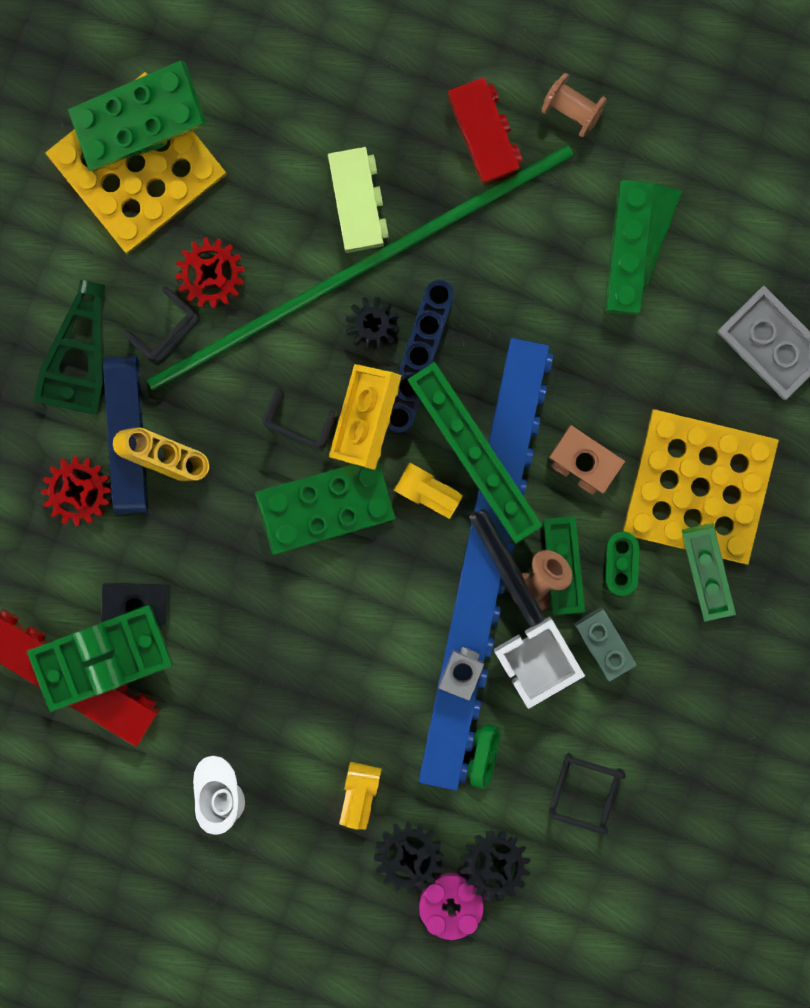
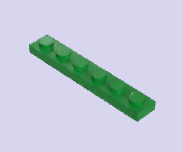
M433 362L407 379L514 543H518L542 527V523L437 364Z

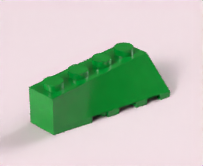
M621 180L618 184L604 313L637 316L640 313L643 296L682 191L649 182Z

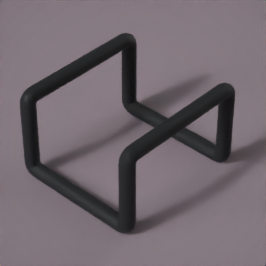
M164 286L162 291L185 311L187 315L156 349L152 351L135 334L124 330L122 333L147 358L153 359L155 362L163 361L199 321V315L167 286Z
M276 387L263 416L262 424L269 429L314 448H323L337 419V411L334 409L330 410L318 440H312L272 423L285 393L283 388Z
M567 753L549 808L551 817L555 820L600 834H608L609 830L606 826L620 778L624 779L626 774L621 768L613 770L574 758L571 753ZM570 763L614 776L600 826L556 813V807Z

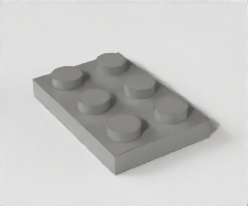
M762 286L716 331L783 400L791 396L810 377V331L765 286Z

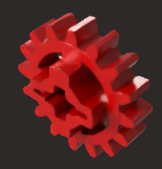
M204 238L203 246L201 247L193 241L191 243L193 248L191 253L186 250L181 252L186 258L185 261H176V265L182 269V273L176 274L175 279L184 281V284L178 289L180 292L190 291L187 300L190 302L199 298L198 305L201 308H204L207 301H210L213 309H217L219 300L228 305L229 299L227 296L232 294L238 297L239 293L235 289L236 285L245 284L244 280L238 278L239 274L246 272L245 267L237 266V263L242 259L241 255L231 256L234 247L230 244L223 249L221 239H217L215 244L211 245L209 239ZM208 252L217 253L210 259H201L199 257L201 254ZM228 261L232 270L230 281L225 278L224 272ZM191 266L196 270V279L193 285L189 277ZM216 266L215 273L218 275L215 280L208 278L205 281L206 274L203 272L206 267L213 269ZM219 287L223 290L213 295L203 294L208 288Z
M73 456L72 464H69L66 459H61L60 464L62 468L59 469L51 466L49 469L54 474L53 477L43 478V481L49 484L48 489L41 490V494L49 495V500L43 505L44 507H54L51 513L53 518L60 514L63 515L62 524H68L71 518L75 526H81L82 518L88 524L94 522L92 514L95 513L98 516H103L104 512L100 508L101 505L111 504V501L105 498V494L111 493L112 489L105 487L104 484L111 478L110 476H101L99 474L103 469L102 465L92 468V459L86 458L83 464H81L79 456ZM75 469L86 471L93 478L87 480L80 478ZM62 477L64 481L62 489L56 493L57 484ZM74 483L76 486H83L84 491L80 493L81 499L78 496H71L70 492L74 490ZM98 489L97 499L92 506L90 498L93 491ZM70 503L75 505L79 513L68 511L62 504Z

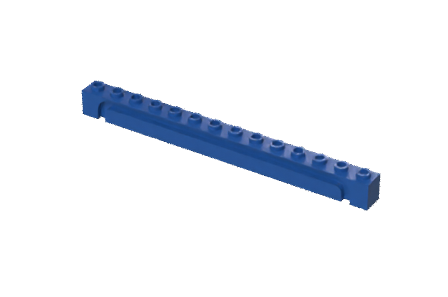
M511 338L509 340L488 443L524 496L527 481L522 480L524 467L530 468L534 449H530L528 446L530 436H537L540 417H535L537 404L543 405L547 386L541 385L544 372L550 373L553 354L548 353V345ZM478 490L474 512L480 509L487 511L512 556L514 544L508 543L510 535L481 491ZM471 524L419 774V783L456 791L459 782L465 783L468 764L463 763L465 751L471 752L475 733L469 732L471 720H478L481 701H477L476 696L478 688L484 689L488 670L482 669L470 701L439 689V683L453 649L459 652L462 647L473 650L480 654L479 660L483 662L485 656L491 657L494 638H490L489 633L491 625L497 626L501 607L495 606L498 593L504 594L506 583L473 524ZM466 663L456 665L453 670V675L458 680H466L472 674V668Z

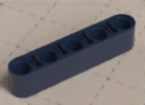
M434 280L425 289L398 372L402 376L392 412L402 409L406 411L409 419L407 424L400 428L393 426L390 422L388 428L396 433L406 432L411 428L420 403L417 394L411 397L403 395L400 391V384L405 379H409L433 363L453 302V288L445 280ZM436 287H442L448 292V299L442 304H436L431 300L430 292ZM425 318L435 319L439 326L437 332L432 335L424 334L420 329L421 321ZM417 348L426 350L429 356L427 363L421 366H417L410 361L411 352Z
M138 356L105 357L103 369L114 514L148 513L146 467L120 457L113 448V439L120 430L144 428ZM131 435L129 446L134 451L137 442L134 436Z

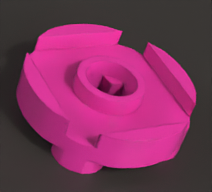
M454 873L440 875L435 878L433 884H428L426 889L423 890L419 902V911L429 933L443 939L455 940L472 934L477 929L483 916L482 895L477 896L473 894L474 884L465 886L464 882L467 878L463 875ZM450 898L454 899L455 904L461 905L460 910H455L456 914L449 915L447 910L442 909V904H447L446 900Z

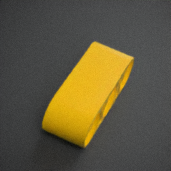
M144 428L120 430L113 439V448L120 457L176 480H200L209 471V462L203 453ZM131 435L134 436L137 442L134 451L129 446ZM160 447L165 453L163 462L158 459L157 455ZM188 459H190L193 465L191 473H188L186 469Z

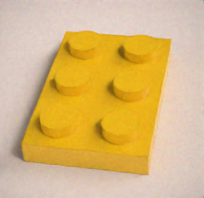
M354 364L329 457L373 470L376 469L377 462L381 456V447L385 433L390 424V415L395 397L399 392V383L402 375Z

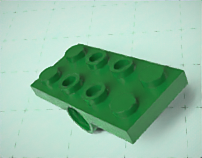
M181 60L68 109L89 171H97L135 154H144L165 146L168 140L207 124L187 64Z
M379 460L375 470L352 464L254 492L272 555L396 519Z
M151 604L27 651L50 712L173 666Z

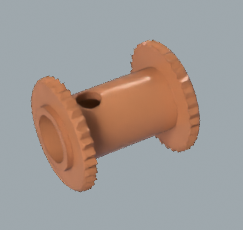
M564 73L552 85L544 99L541 110L542 113L546 114L553 107L583 126L579 136L584 137L599 120L607 100L603 96L596 104L565 85L569 75Z
M542 550L535 554L532 560L533 572L531 574H522L541 611H544L549 606L550 595L548 592L551 589H566L572 581V571L568 562L561 555L550 550Z

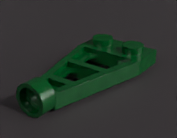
M80 280L78 293L39 370L33 398L34 402L98 415L104 389L102 298L106 285ZM85 294L95 296V299L87 301L84 296ZM78 317H87L92 321V337L89 343L76 342L70 337L75 320ZM78 348L87 354L89 371L86 377L75 378L61 373L60 363L69 349Z

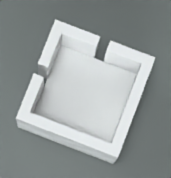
M550 616L538 625L525 630L528 637L523 640L518 634L494 648L508 676L511 678L515 674L517 675V677L512 679V682L528 709L585 676Z

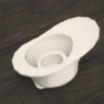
M206 757L198 763L194 772L195 813L200 827L207 833L217 835L228 831L241 816L245 807V797L241 788L237 785L235 771L231 765L222 757Z

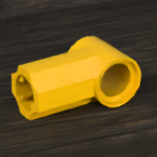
M409 462L394 491L417 504L422 503L450 519L463 495L446 484L435 480V476Z
M350 762L344 788L346 795L339 824L352 829L366 830L373 796L376 797L382 768Z

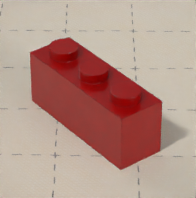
M485 77L449 90L448 99L482 187L519 172V163L523 162L517 144H510L507 133L511 132L506 115H499L495 103L499 102V97L493 83L488 85Z

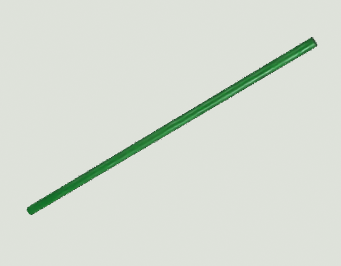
M567 144L149 378L147 382L150 388L154 391L564 162L574 156L571 148Z

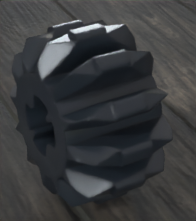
M366 297L362 298V304L365 309L361 311L357 305L353 304L351 309L358 317L346 316L345 319L350 324H356L355 327L346 330L347 335L359 333L354 339L353 344L358 346L365 339V351L367 352L371 350L372 341H376L379 351L384 349L381 342L382 338L388 343L393 344L394 339L387 332L397 333L400 330L399 326L389 324V322L399 319L398 313L387 316L386 314L391 310L392 304L390 302L386 303L381 310L379 308L381 303L380 297H375L374 307H369ZM373 316L375 320H381L382 326L378 325L379 331L372 333L370 328L364 329L363 324L368 323L366 318Z

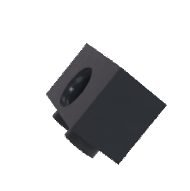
M102 584L101 623L130 612L128 604L132 598L140 599L144 606L151 604L160 630H162V625L170 623L171 584Z

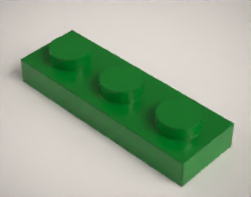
M576 516L543 519L546 550L561 555L568 562L572 571V581L566 589L550 590L552 615L585 612Z
M714 523L682 529V536L704 622L736 615Z

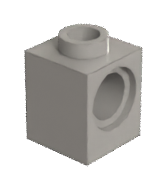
M462 647L460 652L453 649L440 680L439 689L470 701L484 667V662L479 660L480 654L465 647ZM460 663L468 664L472 668L471 676L466 680L455 678L453 670L456 665Z

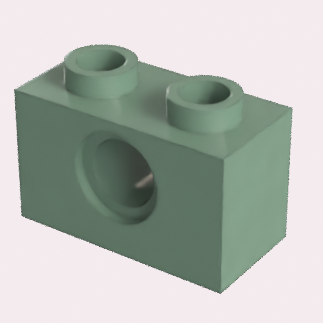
M599 607L573 623L609 682L637 666L603 608Z

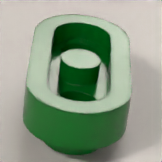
M619 531L612 534L606 543L605 584L613 594L626 596L631 594L638 585L639 543L631 533ZM620 541L627 543L628 549L625 553H619L616 550V545ZM620 573L625 574L627 578L626 583L623 585H617L615 582V577Z
M485 724L482 729L479 728L475 733L473 744L476 747L474 760H471L467 769V778L470 779L471 786L485 790L491 782L501 737L499 726Z

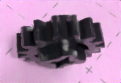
M406 821L405 829H400L396 823L393 825V834L387 831L383 832V837L386 840L385 843L379 841L376 843V848L382 851V853L374 854V861L382 862L376 868L377 874L385 872L386 875L383 882L388 884L393 880L395 882V891H398L401 885L406 886L408 893L412 892L413 885H417L422 891L424 890L423 881L427 880L433 884L435 878L432 872L441 873L442 867L436 863V861L444 859L443 853L436 852L441 847L440 840L432 842L431 839L434 836V831L430 830L426 834L423 833L422 823H419L416 829L411 828L410 821ZM407 836L416 837L423 842L419 844L409 841ZM396 842V853L387 859L390 846ZM404 846L411 855L416 853L414 856V868L407 859L402 860ZM431 855L429 865L422 873L420 867L422 860ZM400 870L408 873L410 877H403L395 872Z
M486 831V839L481 835L474 836L477 844H466L465 847L470 853L468 856L460 857L462 861L467 862V867L460 869V873L469 875V878L464 882L465 886L474 884L473 894L478 896L484 891V900L491 901L494 894L497 901H504L505 892L510 897L516 896L514 887L524 888L525 884L520 879L522 876H530V872L524 869V864L531 862L530 858H522L521 855L526 850V847L515 846L518 840L516 836H511L506 840L505 831H499L497 838L493 831ZM491 844H500L508 850L499 853ZM479 854V866L475 869L476 858ZM492 860H500L501 864L497 866L499 872L490 871V867L493 866ZM515 863L514 873H513V876L511 877V875H510L511 867H512V864ZM490 878L494 879L499 887H489L483 881H487Z

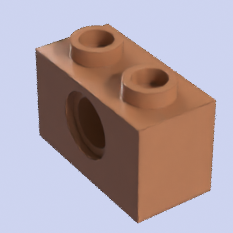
M572 425L567 428L548 456L553 461L550 466L565 477L571 473L580 479L577 485L591 495H594L596 491L604 494L625 463L623 459ZM581 453L589 454L593 460L591 469L586 472L580 471L576 466V458Z

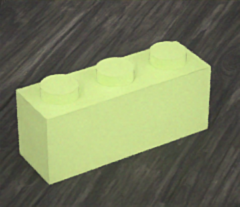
M366 147L329 153L328 158L345 252L351 253L384 247L383 238H388L389 236L386 219H379L377 207L383 206L380 186L373 187L371 175L377 174L374 155H367Z

